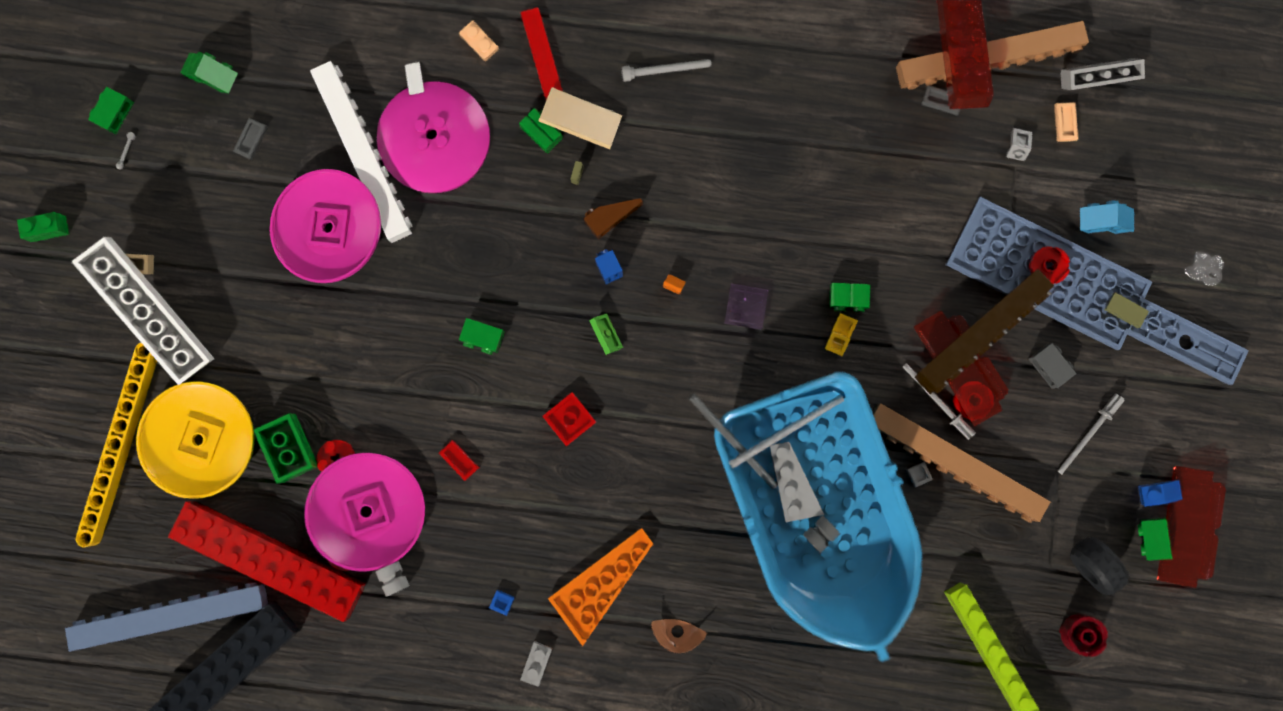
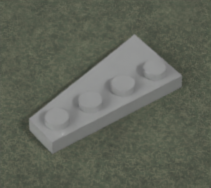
M790 442L771 445L770 451L785 522L824 515Z

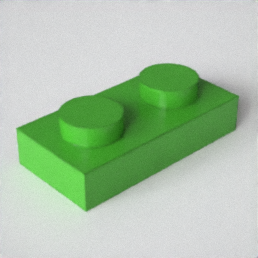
M607 313L589 320L606 355L623 348Z

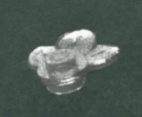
M1197 251L1194 255L1195 265L1184 269L1185 273L1192 280L1203 281L1206 285L1213 286L1222 280L1221 271L1224 267V261L1219 255L1211 258L1207 253ZM1209 273L1214 274L1215 278H1212Z

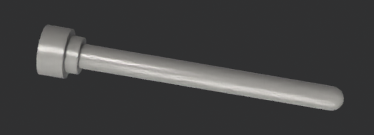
M707 59L637 69L630 66H622L623 81L626 82L631 81L635 76L710 67L712 63Z

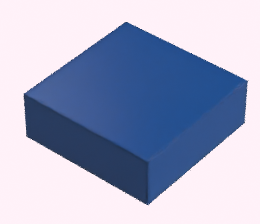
M497 589L489 609L507 616L515 597Z

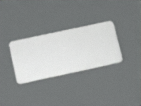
M420 63L405 65L409 94L413 95L424 92Z

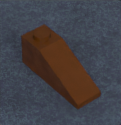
M639 198L600 206L596 209L592 208L585 214L584 222L599 240L643 205V201Z

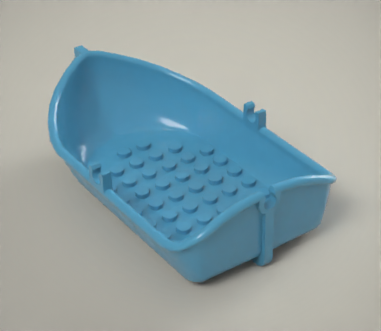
M835 372L727 412L721 417V423L746 450H749L836 396H843L844 401L774 443L790 442L824 513L823 516L840 533L833 542L828 541V547L821 553L803 534L810 527L814 528L815 522L822 515L785 522L778 485L775 489H771L747 461L732 468L729 461L740 454L716 428L714 433L715 444L768 588L777 603L793 620L809 632L829 642L867 651L875 650L880 661L889 659L885 646L892 642L903 627L913 609L919 591L922 572V549L918 531L900 487V484H903L902 479L897 476L896 464L891 463L861 384L850 374ZM769 446L753 457L777 483Z

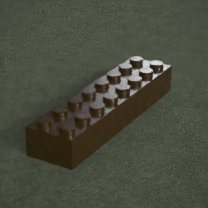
M1037 269L924 367L914 378L929 394L934 391L939 393L949 384L948 379L952 381L964 371L962 366L965 368L970 366L979 358L976 355L977 353L981 356L994 345L991 341L996 343L1008 333L1006 328L1010 331L1032 312L1037 305L1052 294L1050 290L1054 285Z

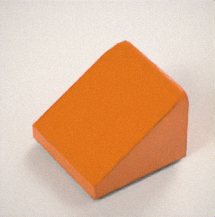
M668 275L663 283L664 288L678 295L681 294L685 285V281L672 275Z

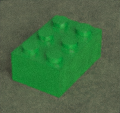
M287 414L253 430L276 483L287 482L317 468V461L296 414Z

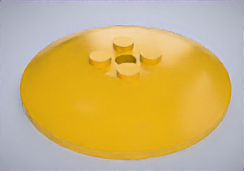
M187 382L173 386L158 395L143 413L136 437L139 461L149 479L160 489L174 496L204 498L218 494L234 484L244 473L250 462L254 448L252 420L242 402L223 387L205 382ZM200 434L203 437V443L198 446L195 443V437Z

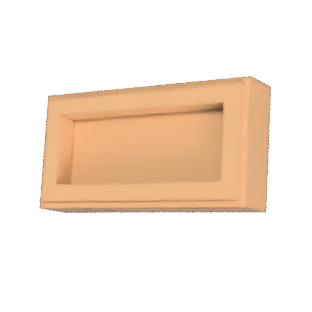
M1056 103L1054 106L1057 142L1078 140L1076 103Z

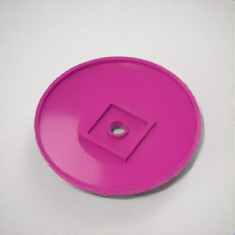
M424 82V92L410 95L407 88L396 95L387 105L378 124L377 146L384 166L400 183L419 192L442 193L462 186L480 170L488 154L490 130L481 106L469 93L449 83ZM434 130L437 132L436 138H427L429 131Z
M333 169L312 171L291 182L277 199L270 219L271 243L279 261L295 276L315 283L341 281L358 272L373 255L381 232L380 211L371 191L354 176ZM328 223H332V230L326 233L325 226Z
M375 453L349 455L329 465L314 481L305 505L307 532L317 550L337 566L355 571L381 569L402 558L417 541L425 518L423 493L412 473L398 461ZM364 506H369L372 510V514L367 518L361 515V509Z

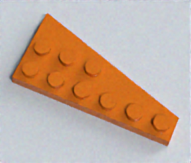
M642 528L548 598L582 646L653 545V542Z

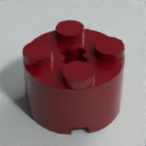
M1071 615L1063 622L1059 629L1063 644L1069 650L1081 656L1095 657L1101 654L1107 646L1108 631L1105 625L1088 615Z

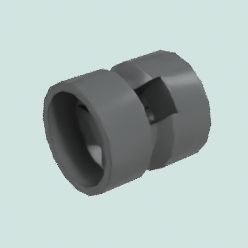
M823 515L815 522L814 528L810 527L803 534L820 553L828 547V541L833 542L840 535L839 531Z

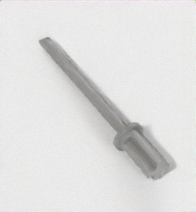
M906 363L903 368L923 388L914 378L917 373ZM927 392L952 419L949 424H953L967 440L976 434L963 420L962 414L956 416L934 392L931 394Z
M1115 393L1105 407L1098 411L1101 414L1100 418L1058 469L1061 475L1106 419H1113L1112 416L1125 401L1123 397Z

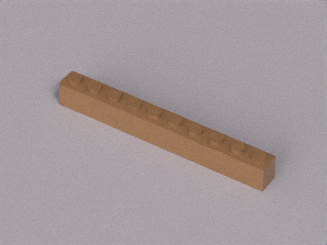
M1084 21L903 60L898 63L896 70L901 89H914L920 84L932 85L937 83L938 80L950 81L955 79L956 76L961 75L962 77H969L975 72L987 73L997 67L1005 69L1015 63L1023 65L1033 59L1041 61L1051 55L1059 57L1064 55L1065 52L1077 53L1083 50V47L1089 43Z
M880 403L875 406L872 413L879 432L887 436L886 440L895 445L898 442L903 445L902 449L910 454L917 453L920 455L919 459L925 463L930 464L932 462L936 464V469L945 474L947 472L953 474V479L962 484L967 482L975 492L981 493L982 491L986 493L989 500L1005 504L1004 508L1012 513L1017 511L1022 514L1021 518L1029 523L1041 521L1050 504L1049 500Z

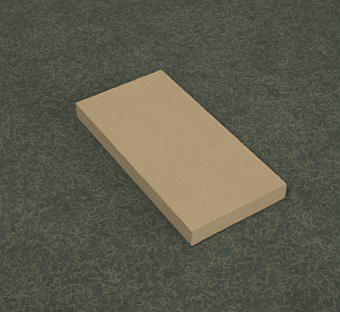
M551 88L539 122L610 149L622 115Z

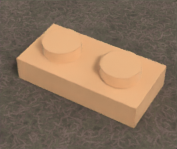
M473 20L459 32L460 36L485 62L499 50L498 46Z

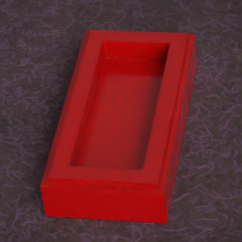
M454 440L439 452L442 458L464 481L480 468Z

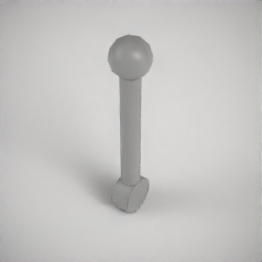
M132 132L127 133L128 140L120 161L116 163L117 169H123V162L131 141L136 138Z

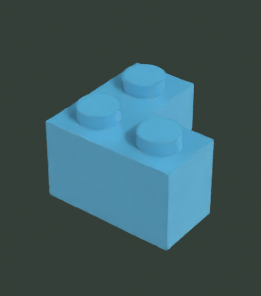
M1107 201L1105 205H1100L1099 203L1087 204V207L1080 208V230L1087 233L1103 231L1115 234L1134 232V209L1128 207L1127 204H1120L1119 201Z

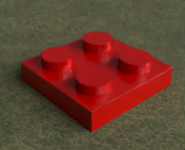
M573 392L542 416L566 446L596 423Z

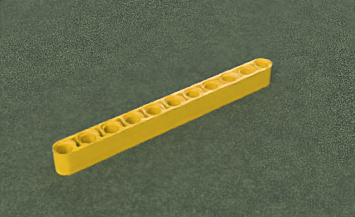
M142 343L135 347L77 531L76 543L81 547L95 546L102 540L157 364V360L151 353L147 356L145 355L146 347ZM143 365L144 371L140 374L139 369ZM137 384L138 390L135 393L133 388ZM130 402L132 403L131 411L128 410V404ZM125 421L127 425L123 430L122 423ZM117 440H120L121 443L119 448L116 447ZM112 458H113L114 461H115V464H114L113 467H112L111 464H110V461H111ZM106 477L109 479V483L107 486L104 482ZM100 496L103 498L102 504L99 503ZM94 515L97 517L96 523L93 522ZM88 533L91 535L90 542L87 540Z

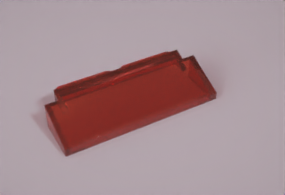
M943 311L937 312L914 326L933 360L970 328L963 316L953 315L947 319ZM978 353L976 355L979 358L967 368L962 366L964 371L952 381L950 379L947 380L974 426L1003 411L999 401L1008 394V388L988 357L981 358Z
M1174 466L1172 481L1179 480L1183 499L1168 503L1166 519L1172 559L1159 561L1158 581L1197 588L1198 579L1207 580L1213 576L1218 546V537L1214 533L1215 529L1221 526L1226 488L1222 486V483L1212 482L1214 472Z

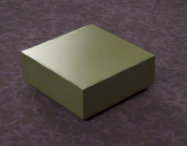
M575 161L571 175V183L578 185L583 172L582 162Z

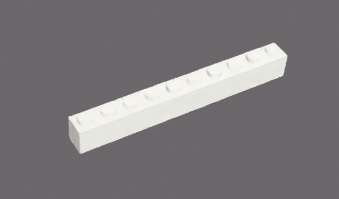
M329 61L310 70L361 182L371 191L378 204L381 226L387 239L393 243L412 234L410 229L413 227L408 216L405 217L402 212L405 208L401 200L397 201L394 195L397 191L393 183L389 184L387 177H389L388 171L385 166L381 167L379 162L381 160L380 154L377 149H373L371 144L374 141L370 133H366L363 128L366 124L362 116L357 115V104L348 95L351 92L347 83H343L340 78L343 74L339 66H334Z

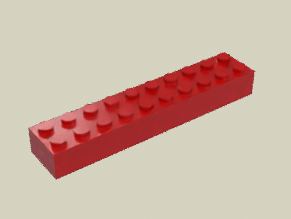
M197 501L185 502L168 536L172 540L342 622L350 619L367 584Z

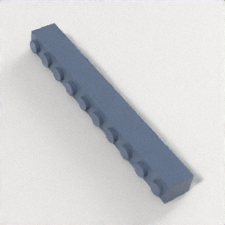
M257 582L245 584L246 588L242 589L234 586L226 588L224 593H219V590L207 592L206 597L200 598V594L189 596L188 601L181 602V598L168 601L169 605L162 606L161 602L149 605L150 609L143 610V607L130 609L128 614L120 611L112 613L110 618H105L102 615L91 618L92 622L86 623L85 619L72 622L73 626L65 628L69 652L261 610L268 605L265 584L258 585Z

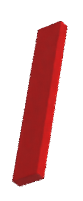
M537 7L520 13L547 101L551 88L562 92L563 90L540 11Z

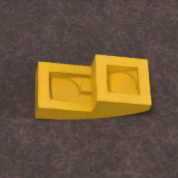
M839 313L825 349L843 356L858 320Z

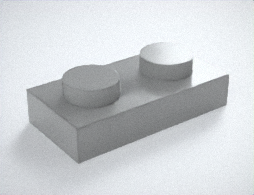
M534 641L520 679L521 681L539 687L552 651L551 647Z

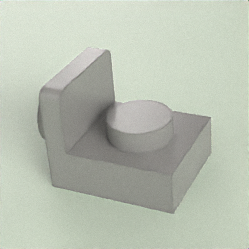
M1013 128L1007 157L1025 161L1032 147V132Z

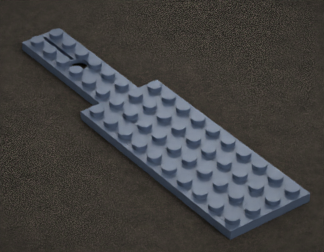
M982 197L977 199L945 265L1008 295L1031 275L1028 265L1031 257L1037 250L1047 246L1059 247L1069 257V274L1063 281L1053 284L1054 287L1050 290L1052 294L1041 304L1037 305L1035 310L1115 350L1121 349L1126 336L1129 335L1228 385H1233L1249 350L1146 300L1145 296L1152 281ZM1052 261L1046 262V268L1053 270L1052 265L1054 263ZM1116 292L1149 311L1141 328H1136L1104 310L1112 293ZM1182 335L1190 336V340L1193 343L1192 347L1188 350L1183 349L1179 344V339Z

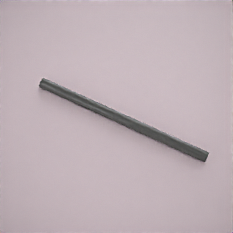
M695 393L689 395L688 399L740 455L747 451ZM754 457L746 460L771 489L777 487L776 481Z

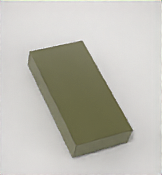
M1116 292L1112 293L1104 308L1105 311L1136 328H1141L1149 313L1145 308Z

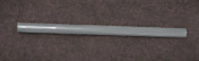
M836 396L729 461L731 467L735 468L844 401L843 396Z

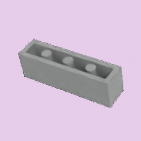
M1133 58L1062 69L1061 89L1075 90L1145 79L1144 59Z

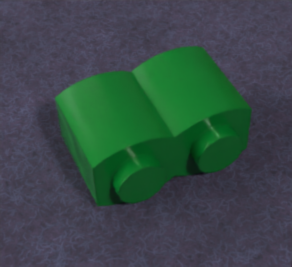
M831 283L829 308H834V311L844 312L846 308L853 309V312H865V309L870 308V285Z

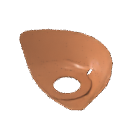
M664 619L652 621L654 635L659 643L670 652L685 653L690 651L706 637L705 631L681 620ZM676 625L681 626L684 630L683 635L679 638L674 637L671 633L672 628Z

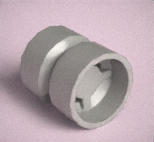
M399 561L375 571L378 580L384 583L382 589L386 597L410 586L406 576L401 574L403 569Z

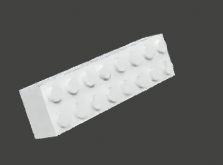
M111 237L102 238L72 261L178 385L185 382L214 359Z

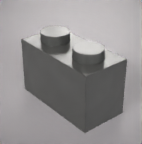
M1053 343L1045 345L1028 358L1052 389L1059 388L1076 375L1072 363L1065 360L1061 355V349L1057 345H1053Z

